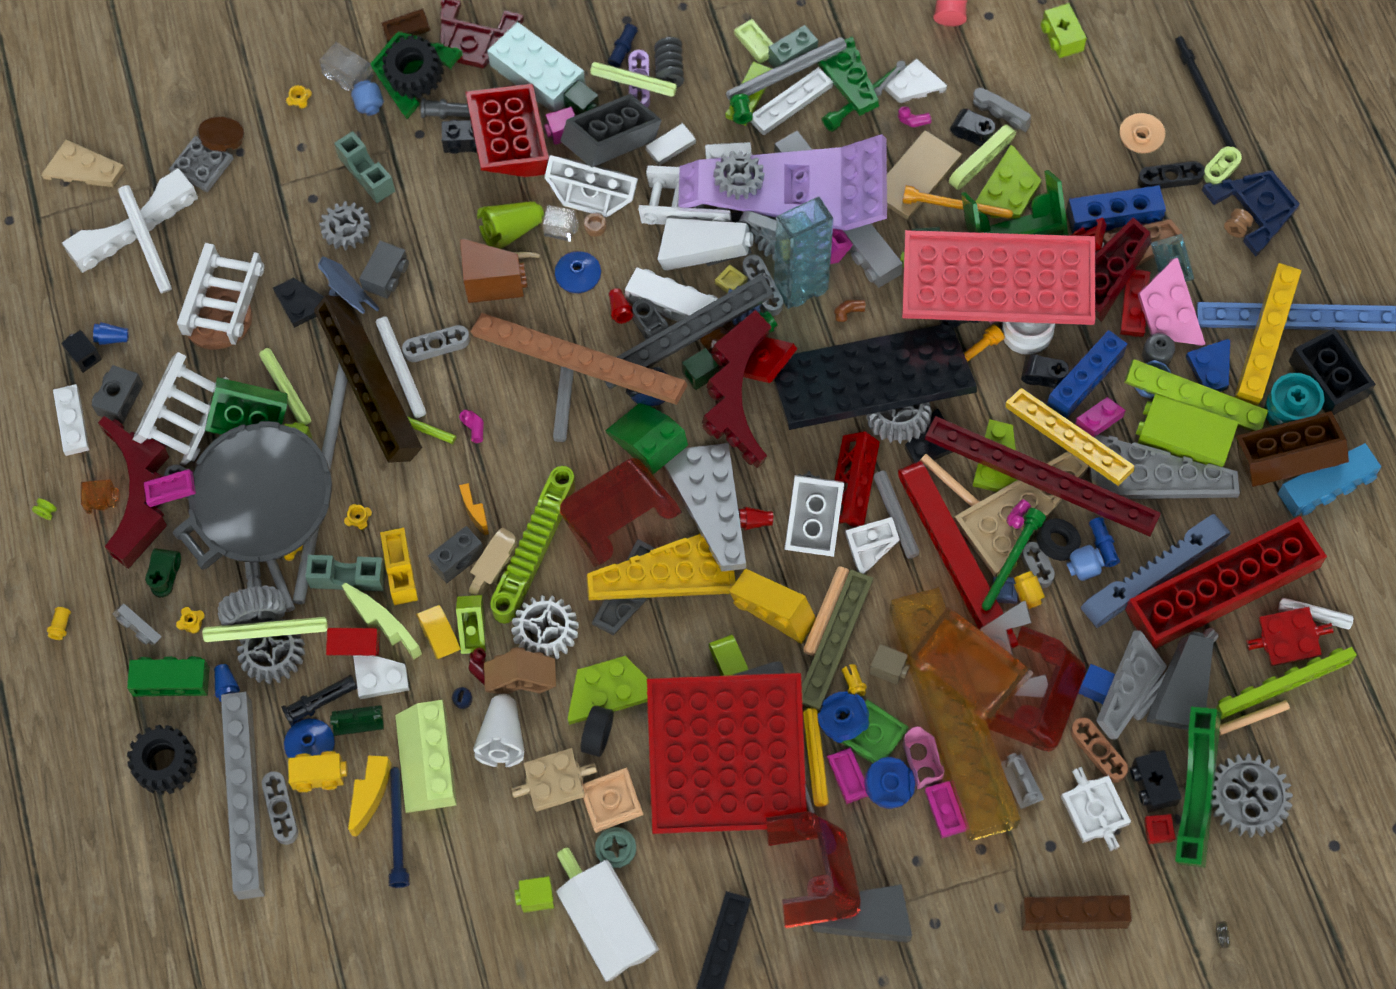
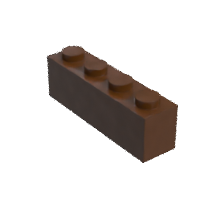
M1129 895L1024 897L1020 904L1022 931L1127 929L1132 922Z

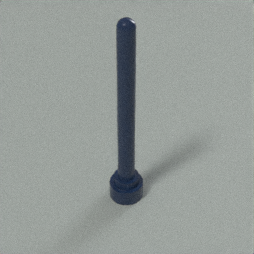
M393 767L390 770L393 869H391L388 879L389 887L404 888L410 885L409 873L404 868L400 769Z

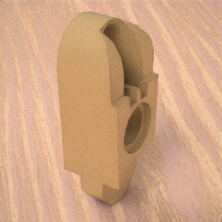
M505 528L497 531L470 571L471 574L476 576L469 588L470 594L483 595L492 583L498 586L501 577L507 571V566L511 563L512 556L515 555V549L518 548L515 534Z

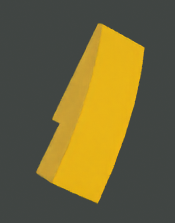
M399 528L380 532L385 567L394 606L418 601L405 529Z
M368 755L365 780L355 779L348 826L352 836H358L365 828L384 796L392 766L387 756Z

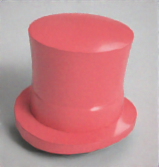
M936 0L934 21L944 26L964 24L967 21V0Z

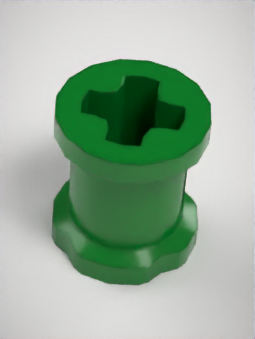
M737 94L730 99V105L734 110L733 122L736 124H746L753 119V113L749 110L750 97L748 95Z

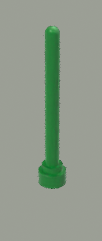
M895 68L873 84V88L879 87ZM848 103L839 111L829 112L823 116L822 123L827 130L834 132L841 126L842 119L854 109Z
M1029 508L1024 516L1025 527L982 603L983 610L989 611L992 608L1033 531L1042 527L1046 516L1040 510Z

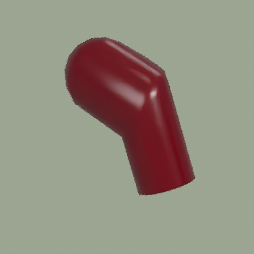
M475 648L470 654L468 669L485 686L484 663L486 652L482 648Z

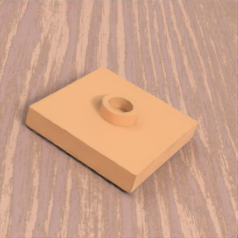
M627 767L583 783L582 786L585 794L583 799L595 833L644 815Z

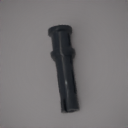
M348 675V677L309 697L307 695L301 696L299 701L287 707L284 705L281 709L292 727L296 721L307 715L313 716L316 713V709L356 690L357 686L352 676Z

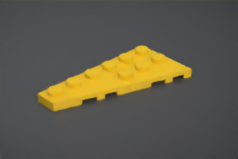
M701 534L677 540L650 550L649 553L631 557L625 562L612 564L587 573L586 576L588 600L730 594L729 591L736 582L734 570L721 571L709 550L705 538Z

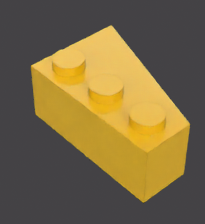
M744 569L729 591L737 608L750 612L800 644L805 640L816 620L805 595L748 569Z

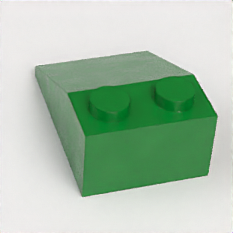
M637 404L605 430L606 434L652 475L688 446L685 430L668 415L644 404Z

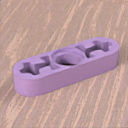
M635 50L629 55V71L649 76V56L645 51ZM637 59H641V69H637ZM629 85V94L638 99L637 92H642V101L640 102L648 108L650 105V90Z

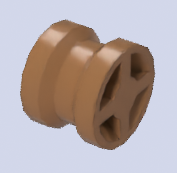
M1237 208L1231 213V219L1225 222L1224 228L1230 235L1242 238L1245 236L1247 228L1252 225L1254 219L1249 212Z

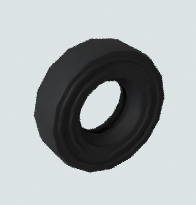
M1054 518L1049 519L1039 528L1037 544L1046 556L1054 560L1064 561L1069 560L1070 554L1074 550L1079 549L1081 537L1071 523L1063 519ZM1058 533L1066 539L1067 545L1059 546L1051 539V534Z

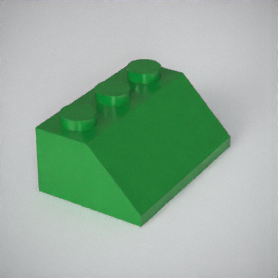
M217 377L211 397L205 431L222 435L244 424L248 426L269 421L278 422L282 425L288 404V393Z

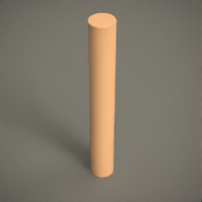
M925 454L920 459L928 469L969 506L972 507L980 502L929 455Z
M1284 700L1220 724L1219 735L1289 710V704Z

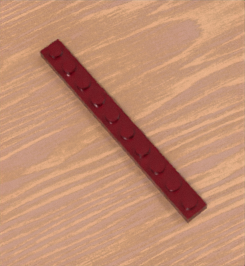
M935 416L925 436V440L1149 537H1151L1161 513L937 416Z

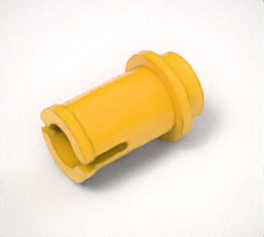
M64 607L55 608L51 626L47 628L49 638L62 640L67 635L65 629L71 614L69 609Z
M849 665L852 675H850L847 666H845L841 672L848 685V694L865 695L867 686L861 680L857 665Z

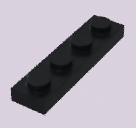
M726 891L696 989L725 988L751 898Z

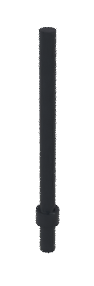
M1183 36L1177 37L1175 42L1181 53L1180 58L1183 64L1187 65L1225 146L1236 148L1194 61L1196 57L1193 51L1188 48Z

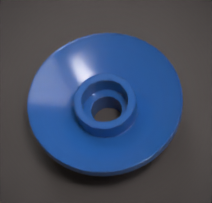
M576 251L568 253L557 262L555 267L557 283L561 288L571 293H584L591 290L597 285L601 277L599 262L594 256L586 252ZM581 267L580 270H574L573 268Z
M304 719L295 723L288 730L284 739V750L288 758H295L297 754L303 753L310 754L311 756L321 755L322 752L333 751L335 745L332 730L326 723L318 719ZM306 737H312L310 743H303Z

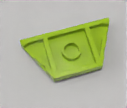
M1010 145L975 202L1010 209L1013 212V216L1009 219H1016L1022 216L1040 187L1042 180L1015 147ZM990 215V218H1001Z
M626 656L578 669L568 714L569 725L587 720L590 710L595 705L615 712L646 703L647 677Z

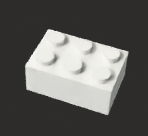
M794 476L785 550L834 557L844 482Z

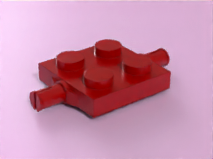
M1304 607L1259 617L1262 630L1261 638L1246 640L1249 651L1264 648L1272 667L1321 657L1319 636L1334 633L1332 623L1316 626L1312 619L1310 607Z

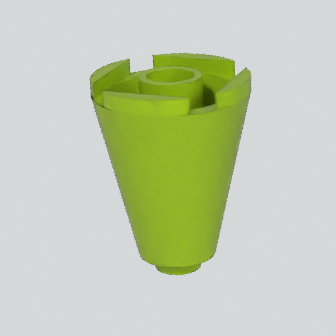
M534 201L484 206L477 211V219H482L483 225L479 226L486 245L503 249L542 223V218L544 217L541 205H537Z

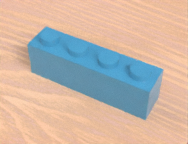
M1366 443L1348 451V463L1305 473L1282 484L1278 495L1292 516L1295 517L1301 513L1305 516L1314 511L1316 506L1320 504L1327 505L1334 501L1336 496L1342 493L1347 495L1353 492L1358 485L1362 483L1367 485L1377 478V473L1382 466Z

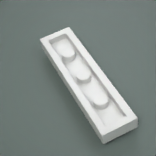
M818 67L754 112L753 119L750 122L763 135H766L832 88L833 81Z

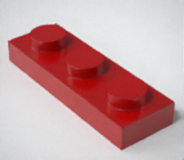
M1134 270L1124 286L1120 335L1144 337L1146 318L1138 293L1150 283V271Z

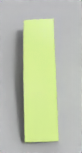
M347 583L342 585L345 595L368 628L380 627L392 646L401 641L413 659L422 655L416 641L387 609Z

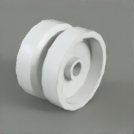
M1002 323L1005 344L1011 350L1027 355L1042 352L1047 348L1053 338L1055 328L1053 323Z

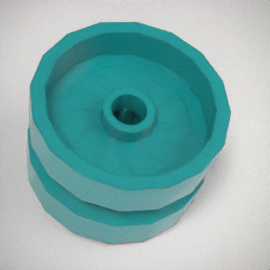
M1302 373L1283 375L1273 384L1264 405V409L1268 410L1266 418L1271 426H1276L1319 415L1324 403V393L1319 383L1308 375Z

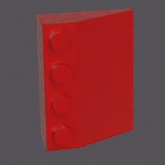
M533 84L466 91L465 95L481 171L520 177L545 175L549 157Z

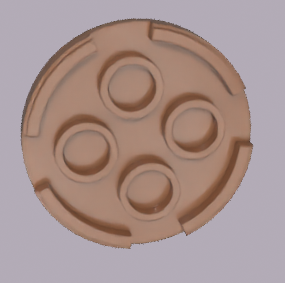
M211 286L207 288L205 295L209 298L237 303L240 292ZM250 304L243 322V334L241 337H238L237 342L246 335L252 322ZM204 306L200 309L198 315L200 318L230 323L234 312ZM203 327L194 328L191 336H187L195 345L205 349L218 350L233 345L230 343L227 332Z

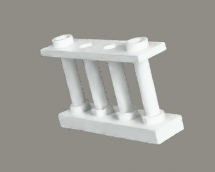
M647 167L646 174L649 187H653L649 206L639 205L638 210L641 223L665 225L667 218L732 222L730 210H726L723 207H717L716 210L703 209L704 204L694 206V208H681L678 206L680 167ZM662 188L675 189L671 207L658 206Z
M205 243L177 322L182 335L191 336L194 328L203 327L227 332L230 343L236 345L238 337H241L244 331L243 322L258 278L264 272V263H262L259 253L254 252L251 263L220 257L214 244ZM221 266L247 271L244 283L216 278L212 275L214 268ZM214 286L240 291L237 303L209 298L205 295L207 288ZM204 306L234 312L230 323L200 318L198 314Z
M177 352L171 358L132 440L141 444L147 438H153L183 453L184 456L180 464L185 466L190 461L194 462L200 452V449L197 447L205 432L211 399L207 405L180 391L173 383L176 377L180 378L182 376L212 393L215 383L187 369L186 365L183 364L186 356ZM173 397L204 413L199 424L197 425L166 409L167 406L163 405L166 398ZM162 417L194 433L189 446L157 430V427L154 426L156 419Z

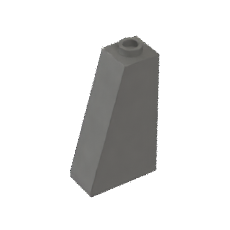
M1191 632L1190 635L1180 639L1147 716L1148 723L1189 730L1191 706L1202 708L1207 706L1214 639L1205 638V634L1199 632Z
M902 884L811 899L808 902V908L804 909L806 924L812 925L813 932L898 942H910L912 938Z

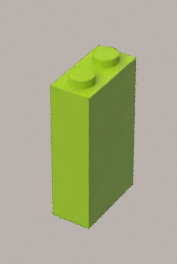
M1155 394L1153 401H1147L1143 414L1147 415L1145 422L1140 421L1136 435L1140 436L1138 444L1170 452V455L1176 457L1192 458V461L1207 465L1209 463L1223 467L1239 422Z

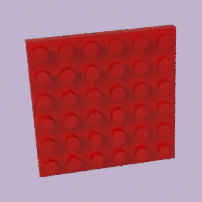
M801 673L647 678L652 834L807 828Z

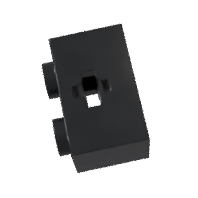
M1165 750L1136 757L1131 765L1132 767H1130V774L1132 780L1138 783L1140 789L1138 796L1141 805L1146 806L1148 813L1178 805L1182 797Z

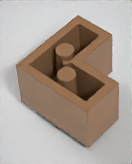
M515 647L508 653L496 655L494 659L484 663L485 692L499 695L510 694L522 689L540 694L556 687L555 658L545 656L542 652H528L522 647Z

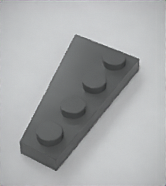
M637 539L626 561L636 555L641 556L649 553L650 550L656 548ZM648 598L604 600L592 625L614 636Z

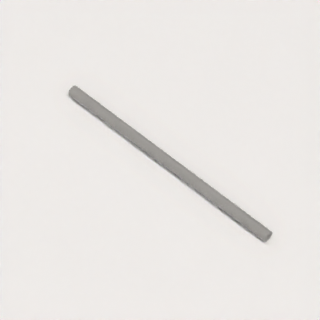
M340 363L338 364L322 447V453L327 460L329 469H331L348 381ZM319 528L303 544L292 601L295 604H305L308 582L305 578L308 555H314Z

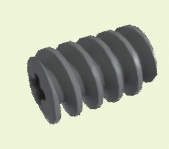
M665 37L658 40L654 46L656 78L675 83L678 88L684 83L682 42L676 37Z

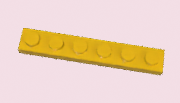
M1020 388L1006 401L1005 408L1117 486L1134 471L1135 465L1023 388Z

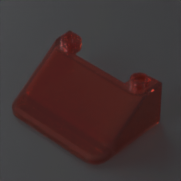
M636 458L624 461L564 499L560 504L561 516L594 567L601 565L611 558L613 546L608 536L653 507L658 515L664 519H672L682 513V511L647 467Z

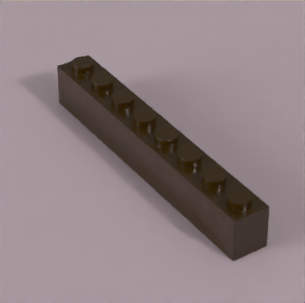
M324 296L314 309V312L387 462H411L423 447L353 306L341 296Z

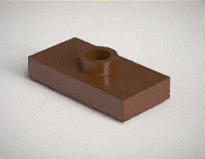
M424 9L382 22L387 42L398 31L413 36L431 31Z

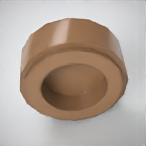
M591 213L584 219V230L588 235L597 237L606 231V219L600 213Z

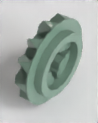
M618 827L609 828L603 831L597 838L595 853L600 863L609 860L612 868L620 869L630 864L635 856L636 842L632 834L627 830ZM613 839L616 840L618 846H623V849L619 850L618 858H616L613 851L608 850L613 846Z

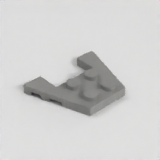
M1026 601L1019 603L958 643L971 692L1052 697L1046 674L1020 680L1007 629L1032 623Z

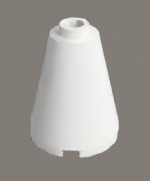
M499 694L491 699L473 748L475 752L474 757L483 764L497 767V763H506L505 767H511L519 764L524 758L525 751L515 699L508 694Z

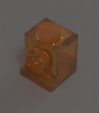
M110 479L81 482V505L87 514L92 513V509L106 510L108 507H116V502L120 501L119 489L115 488Z

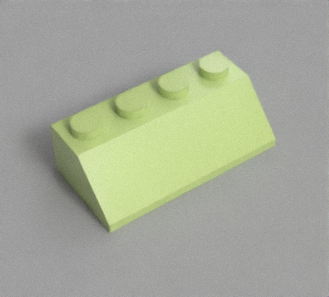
M443 700L417 703L395 715L406 813L457 805L445 705Z

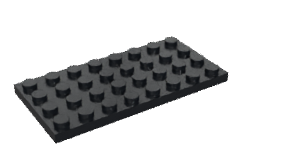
M947 323L795 353L773 379L789 430L977 393L976 382L952 324L948 326Z

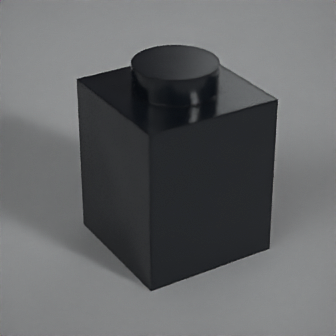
M81 330L69 335L61 343L67 355L82 373L102 360L97 349Z

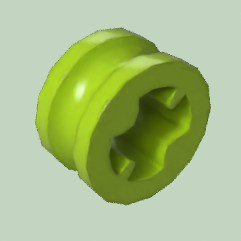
M38 498L36 501L37 506H33L32 511L44 519L51 520L53 517L51 514L56 512L57 508L50 502Z

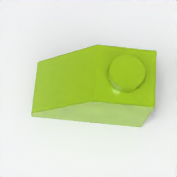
M482 595L457 597L456 614L461 654L472 653L475 648H482L486 652Z

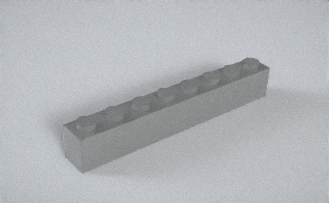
M796 131L776 142L774 153L812 150V148L800 133ZM871 223L844 231L853 244L849 249L853 261L856 265H861L870 282H874L880 288L901 275L903 263Z
M247 692L221 695L232 884L233 893L239 900L265 896L252 701Z

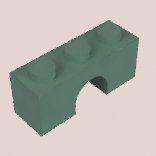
M353 131L334 143L338 158L376 203H379L395 192L391 175L380 162L375 164L372 161L366 146Z
M308 555L305 578L312 589L343 590L342 585L347 583L361 591H384L386 567L382 557H357L356 563H341L336 561L332 555Z

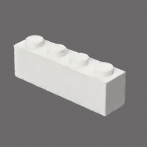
M636 267L625 288V298L628 302L634 304L639 299H647L652 302L660 315L677 322L718 299L714 295L703 294L691 286L685 287L676 283L671 278H663L655 275L651 270H643Z

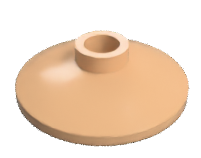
M1145 113L1130 115L1122 122L1119 135L1122 143L1128 149L1137 153H1151L1163 144L1165 128L1156 117Z

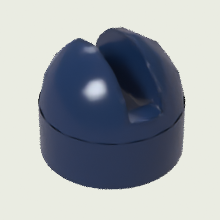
M459 687L453 692L452 701L457 708L465 709L472 704L473 697L470 690L465 687ZM461 692H464L462 701L458 702Z

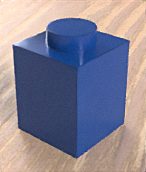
M1090 664L1078 694L1103 704L1115 674Z

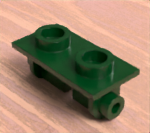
M382 705L333 711L332 715H330V722L333 725V736L384 730Z

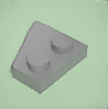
M124 603L112 613L122 626L133 630L136 633V638L145 645L148 643L154 645L162 637Z

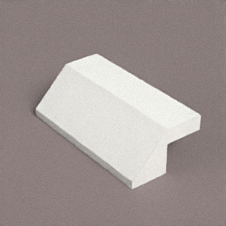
M605 860L574 876L556 891L606 982L613 980L628 967L643 963L659 950L609 860Z

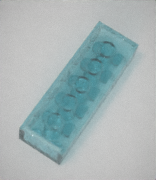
M819 196L776 216L774 283L787 309L793 306H801L806 300L814 296L819 297L823 295L829 287L834 218Z

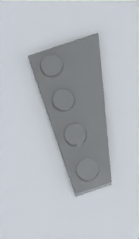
M1133 631L1096 720L1109 739H1117L1167 667L1142 631Z

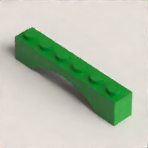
M1191 706L1188 730L1186 791L1175 862L1179 865L1206 868L1221 713L1218 709Z

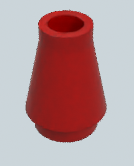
M612 289L608 293L611 318L619 324L627 323L633 317V308L623 295L621 289Z
M745 506L743 509H738L740 525L744 531L773 525L772 511Z

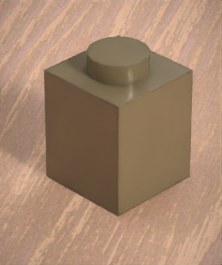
M880 644L872 661L869 674L898 685L900 678H906L910 665L907 664L908 655Z

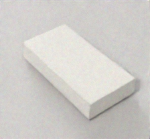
M682 123L648 144L646 151L660 166L694 145L696 139Z

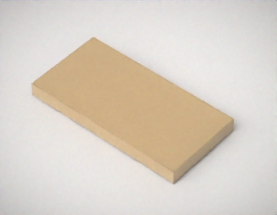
M925 130L887 174V207L909 220L923 202L917 201L911 205L902 203L905 186H914L921 193L931 194L961 159L962 153Z

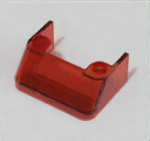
M1021 626L1017 638L1018 645L1040 653L1044 661L1055 665L1052 677L1040 708L1023 705L1016 710L1013 719L988 710L983 727L1040 750L1052 751L1059 745L1083 682L1086 667L1060 640Z
M808 811L767 817L766 826L769 846L818 838L826 875L815 876L809 880L807 884L808 896L782 900L785 928L856 916L861 910V899L845 831L815 813Z

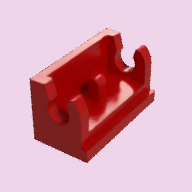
M328 628L326 655L379 656L381 632L377 628Z

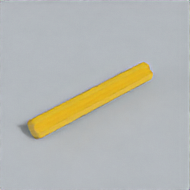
M809 708L804 710L803 717L813 801L816 807H824L829 804L818 710Z

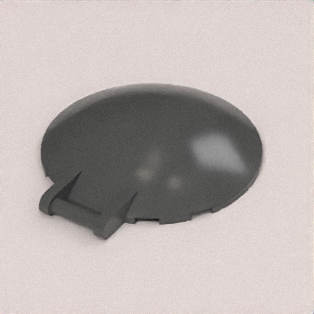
M267 421L248 426L244 424L233 428L215 439L197 460V466L193 473L196 494L187 496L190 517L175 528L173 534L178 540H182L197 559V565L202 570L210 567L222 556L243 562H265L288 555L313 536L327 514L332 493V479L327 460L314 441L294 427L291 428L278 422ZM193 530L199 534L210 548L207 553H204L189 535Z

